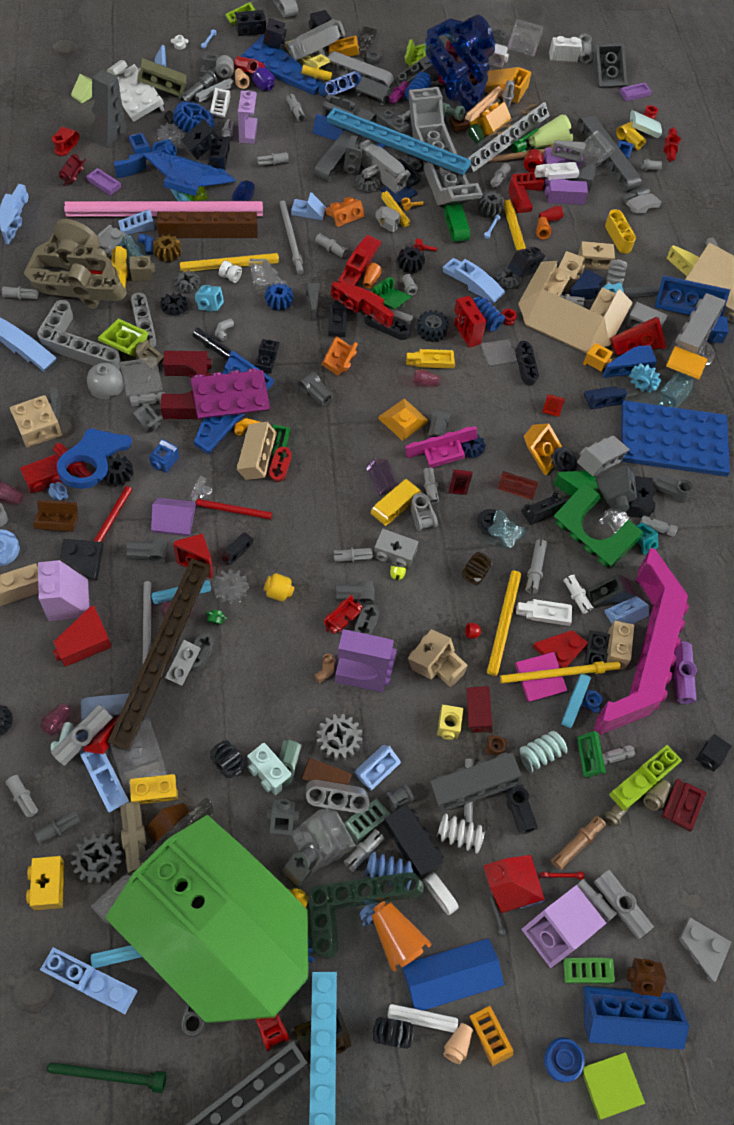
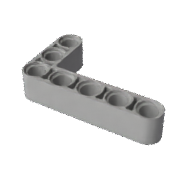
M57 301L37 332L41 345L48 351L93 366L104 362L120 369L121 360L116 349L65 332L73 320V313L68 301Z

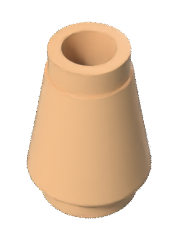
M236 69L234 74L237 87L241 89L247 88L250 83L249 76L242 69Z
M460 1023L444 1046L445 1051L443 1054L448 1060L456 1064H461L462 1060H466L473 1029L464 1023Z

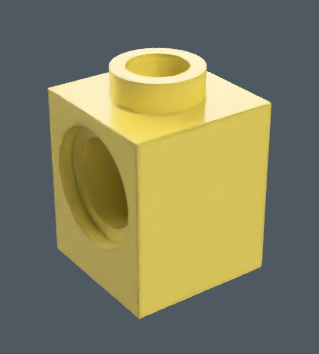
M442 704L439 714L438 736H442V738L447 740L458 739L461 731L463 708ZM445 721H451L455 726L449 727L445 724Z

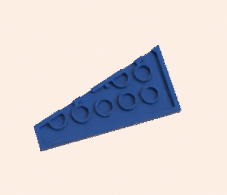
M264 34L240 56L262 62L276 79L312 95L319 91V86L322 84L320 80H316L314 77L302 75L303 66L281 48L277 49L263 44Z
M232 350L224 367L223 374H229V372L239 370L240 373L247 372L249 369L258 368ZM264 373L268 391L275 380ZM247 413L203 419L195 437L194 445L209 455L234 428L235 424Z

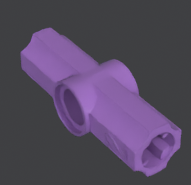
M681 641L678 648L674 651L676 660L674 663L675 670L672 675L676 682L677 701L680 704L695 703L694 675L697 672V668L693 663L692 644Z

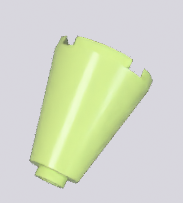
M563 114L559 115L539 128V131L530 136V146L534 149H540L554 145L555 140L573 141V133L570 134L569 132L571 124L568 117Z

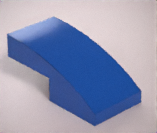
M142 153L129 155V160L114 161L117 178L131 176L147 168L146 158Z

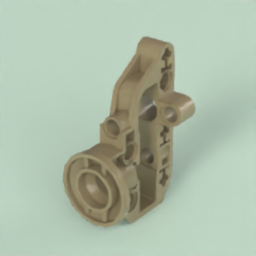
M60 219L55 223L50 240L35 249L24 271V275L40 293L80 298L85 306L92 309L97 308L100 300L119 301L126 296V290L120 282L117 269L113 267L112 261L106 257V252L99 249L101 243L98 236L84 224L70 219ZM45 266L62 267L70 271L52 272L43 268ZM89 270L103 271L101 275L91 274Z

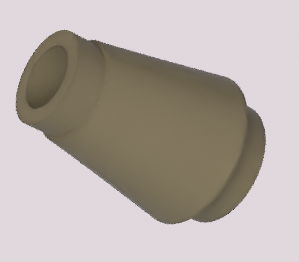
M662 779L644 794L643 799L645 806L653 811L663 808L671 789V784Z

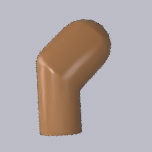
M330 653L322 657V670L314 674V678L318 683L326 680L335 672L336 660Z

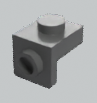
M148 403L132 413V416L145 432L150 429L152 431L157 429L161 425L160 421L163 419L161 415L157 416Z

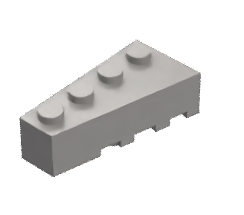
M707 293L703 299H699L696 305L697 310H693L689 317L690 322L685 323L682 329L683 333L677 336L675 341L677 347L699 355L722 313L726 300Z

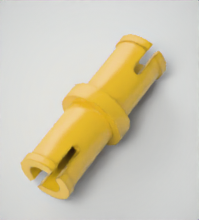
M303 64L302 75L330 81L332 72L319 69L320 67L314 68Z

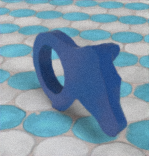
M93 428L86 430L83 439L59 458L57 471L60 480L65 485L73 488L84 489L95 486L107 474V458L118 451L128 450L131 447L132 438L129 435L114 434ZM83 461L92 464L96 468V472L86 478H77L70 475L66 468L74 462Z

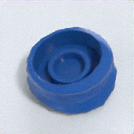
M562 1037L553 1040L547 1047L544 1056V1066L547 1073L554 1080L560 1082H572L580 1076L585 1064L582 1049L568 1038Z

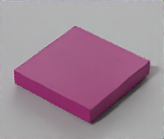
M554 652L515 663L518 673L559 668ZM563 676L521 681L527 702L567 691Z

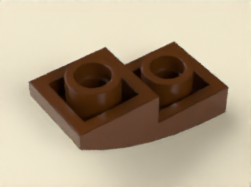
M308 758L301 778L309 782L321 780L348 785L352 774Z

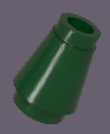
M473 124L468 128V135L476 144L485 138L482 127L479 124Z

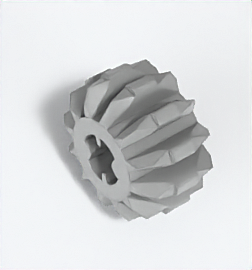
M613 259L610 262L606 285L620 282L623 285L627 268L625 261Z

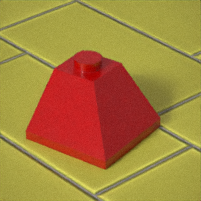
M531 855L505 858L483 865L489 887L501 913L545 900Z

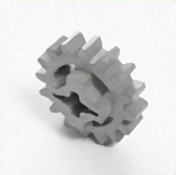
M334 714L333 720H330L328 717L325 718L326 725L320 723L319 729L321 731H317V737H319L317 745H322L320 747L321 753L327 751V758L333 755L334 761H337L338 756H341L343 761H345L346 755L354 757V751H359L360 746L358 744H362L363 740L360 737L362 730H357L358 722L352 724V717L346 720L345 715L342 714L341 718L338 719L336 714ZM331 727H333V730H332L331 732L327 733V731H328ZM337 731H338V735H340V737L343 738V739H342V744H341V740H339V738L336 737V736H337ZM352 742V744L348 748H346L347 743Z

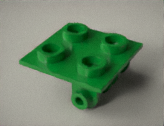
M387 277L373 286L371 292L385 300L384 305L387 308L395 310L412 296L393 288L394 278Z

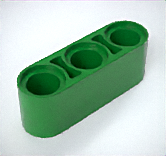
M445 204L444 216L452 242L469 241L470 229L462 204Z

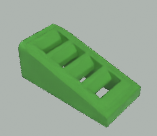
M613 958L563 959L564 983L611 985L615 982ZM572 964H576V977H572ZM581 964L585 965L586 977H582ZM591 965H595L596 977H592ZM601 965H604L605 977H602Z

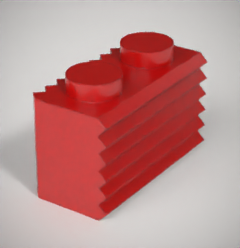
M57 454L20 467L30 493L41 492L48 488L51 483H63L58 476L57 462L59 458Z

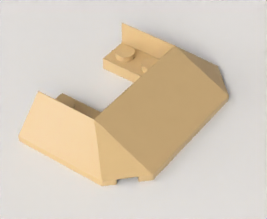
M557 261L541 262L518 303L525 326L586 354L594 343L605 348L609 347L611 344L610 338L616 335L632 305V301L620 288L617 293L601 288L591 309L588 310L560 297L571 278V273L557 268Z

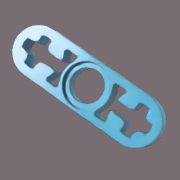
M580 674L562 718L561 725L571 729L589 685L590 676Z

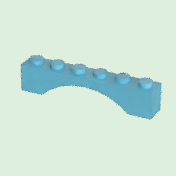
M312 972L309 1125H336L337 972Z

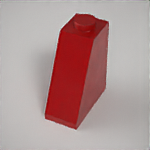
M94 605L89 607L54 641L56 649L53 650L57 662L62 660L64 667L112 647Z

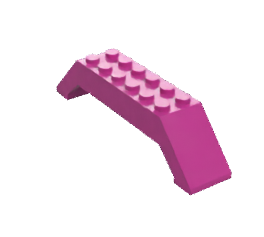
M650 548L640 564L635 582L640 583L653 607L630 694L614 703L607 702L597 716L594 731L598 732L599 735L649 716L654 709L658 710L660 703L664 702L667 697L668 691L665 690L666 684H669L672 673L669 671L676 660L674 651L680 644L681 638L678 635L683 630L685 621L682 619L683 615H686L689 604L686 603L687 593L656 549Z

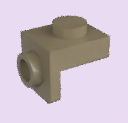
M145 340L144 343H139L135 349L136 359L152 371L164 360V356L154 349L148 340Z

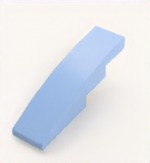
M0 317V341L14 354L17 352L27 362L32 361L43 372L56 361V357L41 344Z
M85 730L77 734V739H86L88 732ZM82 748L79 753L108 812L110 813L125 803H129L106 754L85 752Z

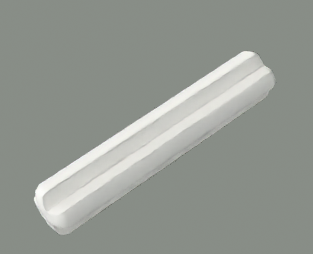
M390 1004L388 1009V1018L407 1021L415 1025L452 1033L458 1028V1019L456 1017Z

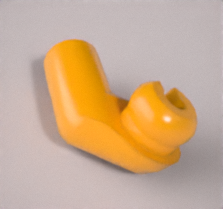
M244 418L235 424L234 432L236 435L241 436L248 429L249 424L260 423V421Z

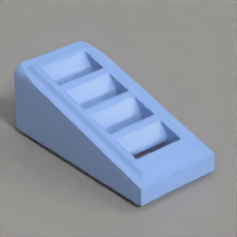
M150 210L118 221L120 231L125 234L154 230Z

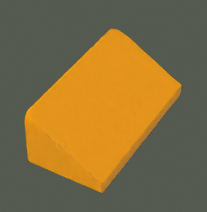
M357 36L339 39L329 44V54L334 51L349 57L358 55Z

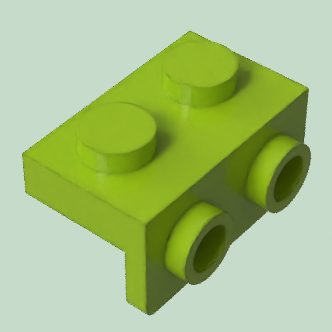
M413 39L409 40L405 55V62L409 67L429 54V43L415 46Z

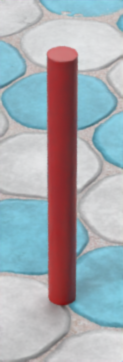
M126 486L93 541H103L131 494V487Z
M197 499L196 506L269 520L272 518V512L202 499Z

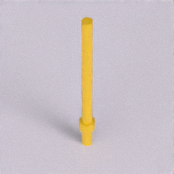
M599 661L591 665L500 675V682L502 684L593 672L595 674H602L605 671L620 669L619 661L608 663Z

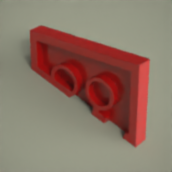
M654 317L610 338L616 355L624 354L638 346L650 345L652 350L667 348L658 317Z

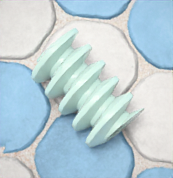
M550 731L548 735H543L541 739L537 738L534 742H529L527 746H522L520 748V758L526 770L532 773V765L539 769V761L543 765H547L546 758L551 762L554 761V755L560 758L562 756L561 751L567 754V746L564 739L557 732Z

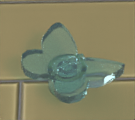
M502 510L495 512L493 517L494 524L488 528L490 535L502 538L503 545L506 548H512L515 540L520 539L525 534V529L516 526L512 521H508L506 514Z

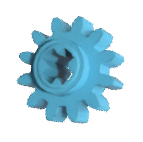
M641 363L638 367L634 366L629 375L632 378L631 383H635V388H640L642 392L645 389L649 393L652 390L655 391L661 382V379L658 378L660 373H655V368H650L648 364L645 367Z

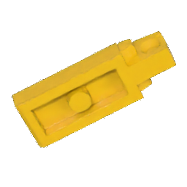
M420 349L415 353H407L406 365L427 368H454V351Z

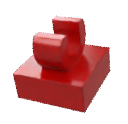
M547 394L542 412L560 417L565 398Z

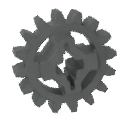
M93 833L91 840L84 837L83 845L76 844L79 851L72 852V856L76 860L71 861V865L77 867L74 873L80 875L82 882L88 878L90 885L94 883V880H97L99 885H102L103 878L110 881L111 873L118 874L115 867L122 866V862L118 858L122 857L123 854L121 851H117L120 846L118 842L113 844L114 839L112 836L107 840L104 833L100 835V838H97L95 833ZM106 846L111 850L112 856L105 854ZM100 855L101 859H97L96 863H94L92 859ZM82 862L89 864L88 872L84 870Z

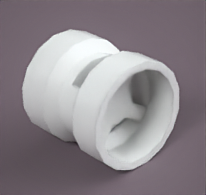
M224 261L219 269V276L229 278L233 283L240 279L242 273L241 267L233 266L229 261Z

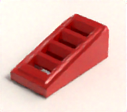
M534 172L512 174L518 186L524 185L525 189L542 191L544 177L536 178Z

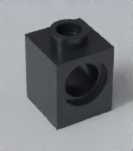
M713 734L706 741L695 760L700 762L701 766L714 772L721 766L732 745Z

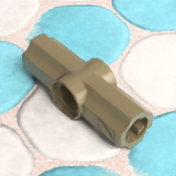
M129 802L120 806L123 826L121 839L126 853L128 874H133L147 860L145 847L147 846L145 826L142 823L140 802Z

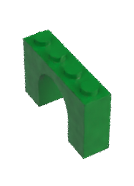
M584 483L554 515L557 520L555 524L562 530L566 528L571 532L569 536L577 543L580 540L585 545L583 548L590 555L595 553L599 557L598 561L605 568L607 566L613 568L644 535L643 531L628 519L614 535L607 539L597 540L589 537L583 530V520L588 511L601 498L595 490Z

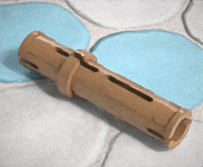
M595 816L584 828L581 827L576 837L551 859L552 864L561 871L588 843L591 844L594 841L593 838L606 827L603 819Z

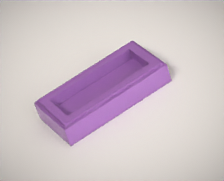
M644 82L620 88L619 93L625 101H631L651 96L652 91Z
M99 168L86 176L88 182L110 196L121 188L119 181Z

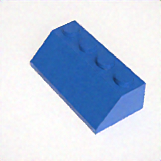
M584 986V1026L589 1042L684 1050L689 1024L676 993L662 992L661 997L640 995L628 989Z

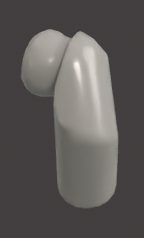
M231 318L219 322L217 325L215 337L220 341L226 339L227 333L225 330L234 326Z

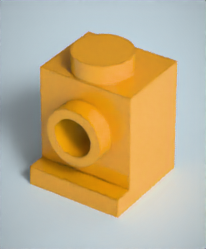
M594 343L587 352L583 365L586 366L588 364L602 372L607 364L613 361L610 359L613 352Z

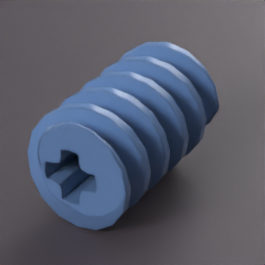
M373 851L369 857L364 879L370 874V880L373 882L379 876V884H382L387 879L388 886H391L396 881L398 889L405 883L406 891H408L413 874L411 861L408 860L405 866H403L402 859L399 858L396 864H394L393 856H390L386 862L384 854H381L376 859V852Z

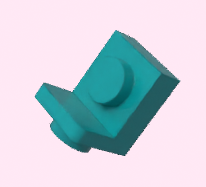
M644 523L637 525L644 534L637 543L641 545V553L646 555L650 548H658V532Z

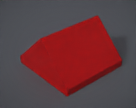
M203 533L180 539L173 543L177 564L187 568L191 559L210 564V571L207 577L212 579L211 556Z

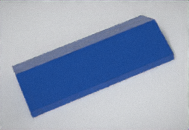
M663 275L655 307L691 315L693 310H697L696 305L699 299H703L707 293L726 300L720 316H723L731 289Z
M489 938L418 959L402 967L413 1008L423 1011L504 986L499 960Z

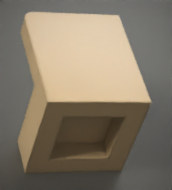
M452 652L449 655L448 661L440 668L436 675L451 688L465 674L468 665Z

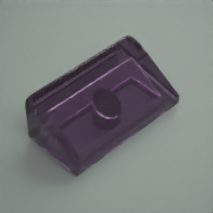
M372 459L366 466L379 496L388 494L398 486L387 460Z

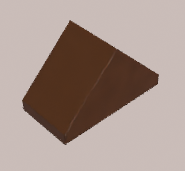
M184 803L162 809L147 825L146 830L154 843H158L157 847L170 838L171 834L169 832L174 831L177 825L178 829L181 828L178 831L180 832L196 822L194 818L189 821L191 816L188 814L191 813Z

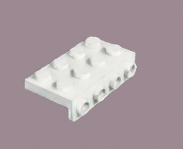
M135 64L126 68L122 74L115 75L119 81L122 106L133 122L158 107L162 112L164 111L162 106L164 102L160 95L157 96L155 88L137 81L138 68Z

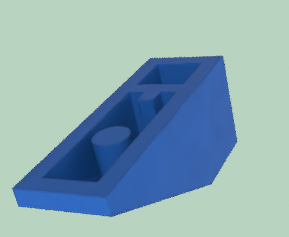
M651 346L634 347L607 364L603 378L630 375L634 366L638 367L640 363L644 367L648 364L650 368H654L657 360Z

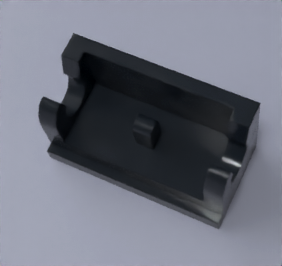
M219 136L221 144L216 143L213 146L208 165L216 169L221 168L225 170L230 152V137Z
M559 491L554 492L549 498L532 505L528 503L524 506L521 512L530 525L554 516L566 503V499L564 497L560 500L558 499Z

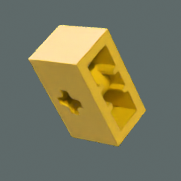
M61 856L32 858V864L28 866L27 871L28 880H31L30 889L26 893L27 904H30L34 911L63 908L64 860ZM45 879H47L49 883H46L45 888H43L41 884H44Z

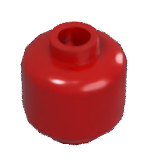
M538 149L529 150L523 162L525 170L535 172L536 166L543 165V153Z

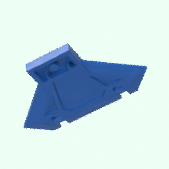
M162 151L142 153L147 160L166 176L163 187L196 196L201 186L236 182L229 173L221 168L216 169L211 165L173 154L168 155Z

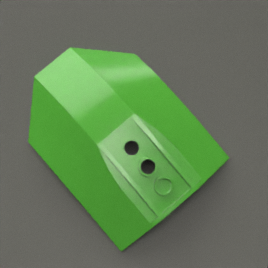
M208 815L168 838L132 874L105 917L205 1023L273 1018L308 980L307 909L254 856ZM188 882V886L184 891L177 892L176 889L179 883ZM196 897H204L205 902L201 908L195 909L192 907V901Z

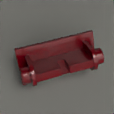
M72 154L66 164L59 171V178L65 180L63 186L68 183L72 184L77 179L76 174H79L84 169L83 164L86 159L81 161L77 154Z

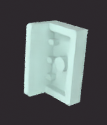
M262 743L247 755V768L253 776L258 775L264 789L268 793L272 791L275 796L281 792L282 783L291 777V772L265 743Z

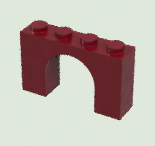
M164 351L163 366L165 376H186L190 378L199 374H203L204 377L211 376V372H208V369L212 368L211 358H208L207 351ZM190 391L183 394L161 393V414L163 419H197L193 392Z

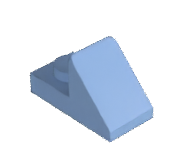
M310 192L308 201L294 200L291 215L323 221L326 207Z

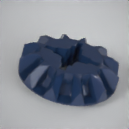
M477 434L476 439L461 443L465 457L469 458L480 456L486 446L484 438H480L479 434ZM470 441H472V443L474 444L472 449L469 444Z

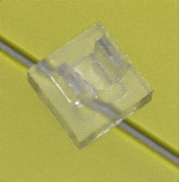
M200 475L189 499L196 501L199 496L202 499H208L213 489L209 486H204L207 481L206 478Z

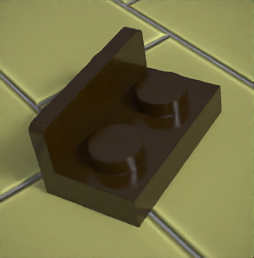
M337 1009L336 1054H340L351 1047V1041L341 1012ZM311 1020L294 1027L307 1065L311 1064Z

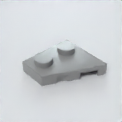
M688 918L679 940L685 949L690 951L691 957L696 964H700L708 975L706 978L711 983H714L717 980L732 942L694 919Z

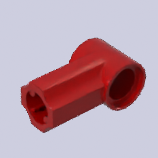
M239 56L234 59L235 70L240 68L243 72L253 74L256 65L257 69L265 68V65L256 59Z

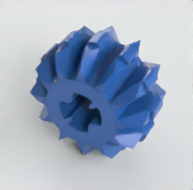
M280 282L277 285L272 283V286H267L265 291L267 306H270L272 310L276 308L278 312L280 309L286 310L287 307H291L293 302L291 287H287V284L281 285Z

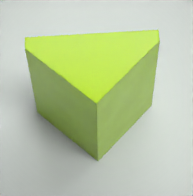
M118 318L98 337V341L136 357V347L139 343H144L149 334L147 331Z

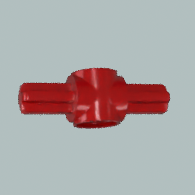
M675 127L668 130V136L665 138L663 152L667 154L666 159L668 162L675 161L681 141Z
M56 443L53 447V451L59 457L68 451L62 443ZM83 461L74 462L66 468L70 475H78L80 478L93 475L86 468V463Z

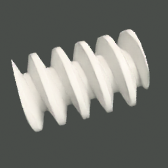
M445 813L442 817L437 836L441 835V842H444L449 837L450 845L455 840H458V848H461L466 843L467 851L472 846H475V854H478L485 831L482 832L481 825H478L474 830L473 822H470L465 827L464 819H461L457 824L456 816H453L448 821V814Z

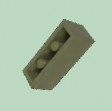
M142 58L138 69L137 81L180 96L183 94L186 85V74Z

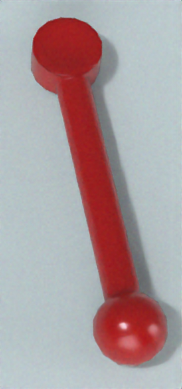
M582 871L577 873L539 872V878L559 877L582 880L585 878V874Z

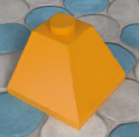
M405 398L378 416V419L402 441L429 422Z
M549 423L532 425L523 437L544 475H547L554 467L551 464L553 459L550 456L555 449L562 447Z

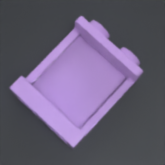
M241 91L238 107L239 143L255 144L257 118H250L248 115H254L256 92Z

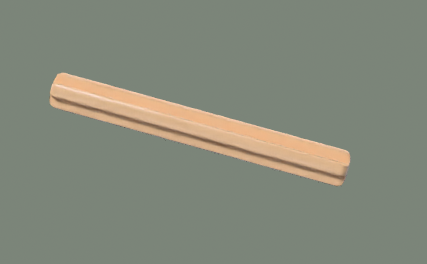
M497 86L467 113L465 119L469 122L473 121L502 94L503 88Z

